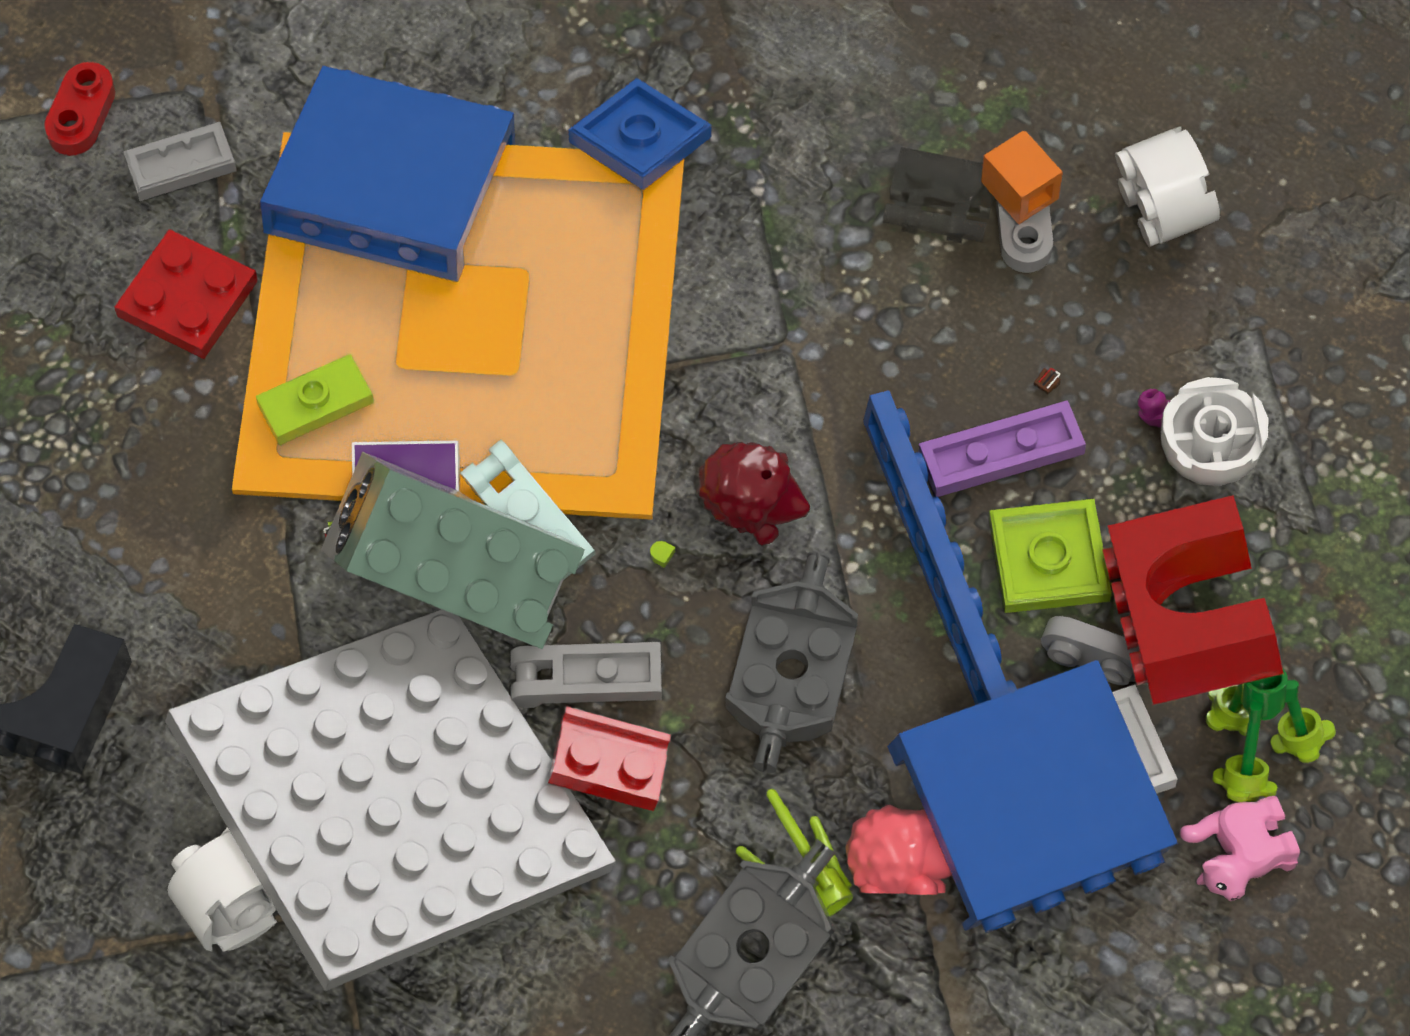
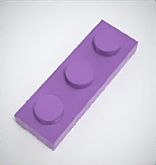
M1067 400L919 443L918 452L923 455L926 462L928 480L935 497H940L1083 455L1086 443Z

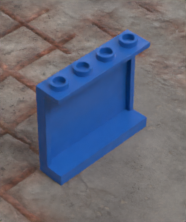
M322 66L260 200L263 231L266 234L458 282L464 268L463 246L505 146L515 145L514 112L502 110L492 105H481L453 98L443 93L437 94L408 87L399 82H388L359 75L350 70H339Z
M1098 660L899 733L887 746L895 766L906 764L970 916L962 923L965 931L979 925L983 926L985 933L995 931L1016 921L1013 912L1031 905L1035 914L1049 910L1066 902L1064 892L1082 886L1085 894L1098 891L1116 882L1113 873L1129 867L1132 868L1134 875L1147 872L1164 864L1165 860L1162 854L1178 843Z

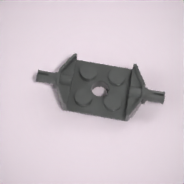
M812 551L807 554V561L801 580L754 591L752 594V607L730 691L726 693L725 702L726 709L743 727L759 735L760 744L753 766L761 772L764 770L768 753L767 773L776 772L781 747H786L787 742L811 741L832 731L858 626V614L824 587L823 581L830 558L824 553H820L816 571L814 570L817 563V552ZM797 659L806 666L807 671L800 678L787 679L778 673L777 667L785 660Z
M816 839L814 845L798 866L794 865L792 869L750 861L741 862L742 870L676 957L671 955L668 959L685 1000L689 1004L686 1008L687 1013L668 1036H698L705 1025L711 1027L713 1023L755 1030L762 1029L835 932L829 914L816 890V886L819 883L815 880L833 855L835 856V852ZM752 932H762L769 940L770 946L767 956L756 963L746 962L740 952V944L743 938Z

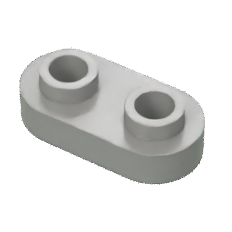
M997 201L996 210L1000 248L1004 262L1010 268L1023 273L1036 272L1045 267L1050 261L1053 247L1050 207L1047 206L1018 225ZM1031 237L1035 242L1026 244L1019 239Z
M1056 616L1048 620L1041 638V644L1048 651L1047 655L1051 660L1067 667L1082 666L1098 660L1108 682L1116 685H1127L1129 682H1136L1129 653L1139 651L1137 647L1128 650L1125 637L1069 617Z

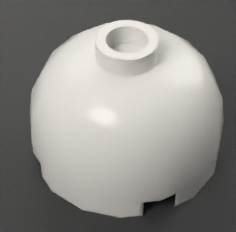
M1211 377L1188 382L1180 388L1178 395L1170 403L1168 402L1162 417L1161 443L1168 463L1184 478L1200 485L1221 486L1239 481L1252 471L1265 449L1268 438V417L1262 402L1254 394L1251 398L1246 392L1239 390V384L1232 380Z

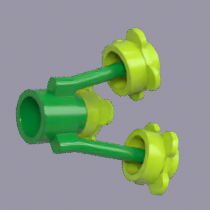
M1284 669V674L1208 692L1212 705L1211 711L1207 713L1205 718L1207 725L1215 731L1223 729L1238 731L1246 737L1243 755H1235L1228 758L1225 763V769L1219 768L1213 772L1212 780L1222 785L1227 791V797L1233 801L1256 802L1259 796L1271 797L1276 795L1277 785L1274 782L1268 781V764L1262 759L1255 757L1261 720H1270L1276 717L1284 709L1285 703H1287L1289 712L1284 714L1279 720V734L1271 738V746L1274 752L1278 754L1287 752L1298 757L1300 762L1310 763L1319 758V751L1325 741L1332 739L1336 734L1335 726L1331 721H1321L1316 711L1309 708H1301L1298 700L1299 683L1296 680H1288Z

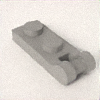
M660 642L544 645L543 649L535 646H519L510 652V668L516 672V682L510 686L511 700L519 708H534L542 703L662 700ZM541 669H553V679L537 680V672Z

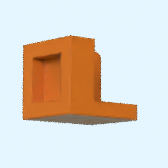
M1021 131L984 155L981 181L1019 225L1059 199L1063 172L1026 131Z

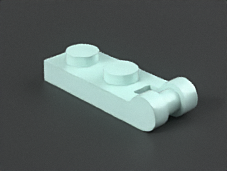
M499 440L488 449L491 455L477 466L471 463L460 472L466 483L486 506L569 539L585 549L578 568L596 554L592 546L526 470L503 440ZM505 471L513 482L498 494L489 482ZM568 572L567 575L564 577V580L572 573Z

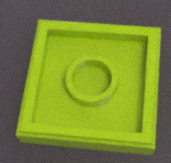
M1094 499L989 511V524L1004 613L1110 602L1112 593L1102 551L1103 544Z

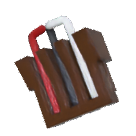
M1044 368L1039 377L1034 381V385H1037L1039 389L1041 388L1042 391L1049 394L1060 385L1061 379L1058 378L1060 373L1053 368H1050L1048 371Z

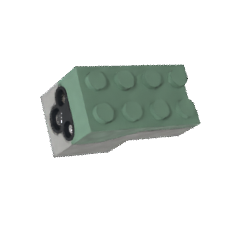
M362 452L321 551L350 573L543 649L553 626L552 623L547 621L549 612L564 577L568 572L575 575L585 549L569 539L476 502L455 489Z

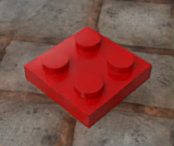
M169 229L114 308L118 318L205 359L258 282L256 270Z

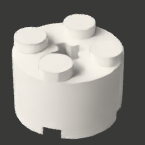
M1181 126L1170 129L1115 153L1119 170L1123 176L1118 179L1122 197L1128 207L1138 205L1143 215L1142 218L1138 219L1139 228L1149 247L1158 243L1162 244L1219 220L1220 211L1215 190L1205 194L1207 192V185L1204 177L1208 176L1209 172L1198 147L1186 129L1181 131Z
M228 827L221 836L204 846H189L173 859L172 866L176 872L170 880L168 895L206 950L212 952V944H218L223 952L234 950L255 940L277 923L272 915L276 911L274 904Z

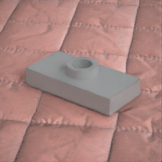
M220 122L123 151L140 201L237 171Z

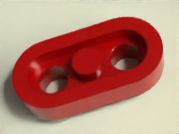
M84 62L75 65L66 73L45 120V131L49 144L58 153L69 156L79 155L89 150L96 142L115 98V86L112 75L105 66L95 62ZM94 81L91 85L82 86L85 82ZM67 121H76L72 126H62Z

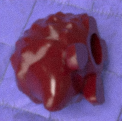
M736 442L731 445L722 444L699 468L698 495L703 499L704 508L711 510L715 520L723 522L726 526L736 528L740 533H753L759 545L770 544L779 536L778 528L775 525L806 517L810 512V504L790 473L786 453L776 452L772 446H762L753 442L747 444L743 442Z

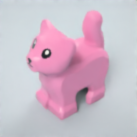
M1276 796L1260 799L1257 802L1233 803L1221 811L1208 815L1197 824L1184 825L1181 828L1180 837L1183 841L1189 843H1199L1216 834L1219 843L1227 854L1218 855L1203 863L1204 871L1197 879V885H1206L1210 892L1222 895L1228 901H1234L1245 895L1246 885L1251 878L1262 877L1273 869L1281 868L1285 871L1295 869L1298 864L1297 859L1300 849L1293 832L1289 831L1275 837L1268 834V831L1278 829L1277 821L1285 819V814Z

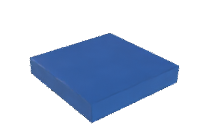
M638 78L569 129V143L642 190L711 138L710 123Z

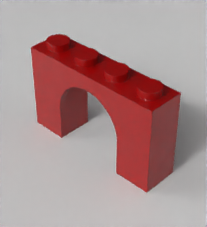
M1233 495L1108 525L1112 547L1102 549L1109 579H1121V581L1111 583L1118 614L1128 612L1130 616L1120 618L1127 649L1137 647L1139 651L1129 653L1136 684L1148 683L1153 705L1284 674L1276 634L1265 598L1198 613L1177 612L1161 606L1172 593L1184 586L1252 569L1244 528Z

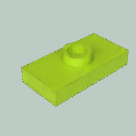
M351 353L256 396L257 404L279 446L374 403L373 394Z

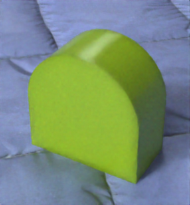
M657 541L650 548L652 561L663 568L666 567L676 552L674 546L664 541Z

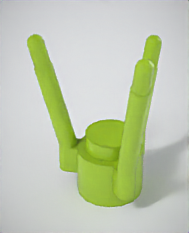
M769 789L766 793L767 798L801 856L804 858L811 846L777 791ZM812 816L809 823L815 839H818L834 852L820 819L817 816ZM744 846L736 848V854L742 860L765 864ZM833 855L815 879L819 883L816 886V890L829 917L843 909L854 897L849 890L852 884L842 871L836 855Z

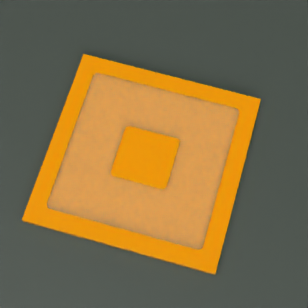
M283 132L280 157L291 135L290 132ZM506 145L463 246L464 268L458 282L268 234L232 493L236 495L342 501L352 477V442L459 441L461 472L471 463L475 466L491 455L488 449L499 440H503L564 514L652 520L685 158L642 190L580 149ZM351 353L373 394L374 403L279 446L257 404L256 396ZM503 471L489 483L499 494L513 480ZM460 475V492L470 499L485 505Z

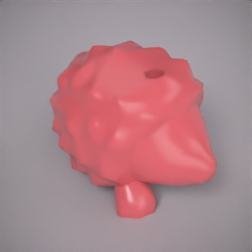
M886 805L878 810H869L865 817L858 819L852 824L851 837L845 849L848 869L853 875L854 884L859 887L860 893L938 895V893H945L946 884L941 879H946L952 876L925 809L903 810L892 805Z

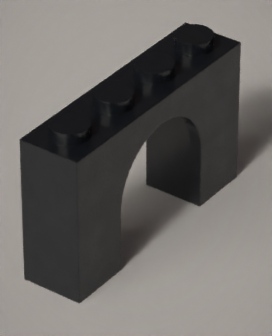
M74 624L54 669L46 682L37 691L21 700L0 704V755L11 757L14 753L32 758L35 764L51 772L62 773L64 769L82 774L132 663L125 640Z

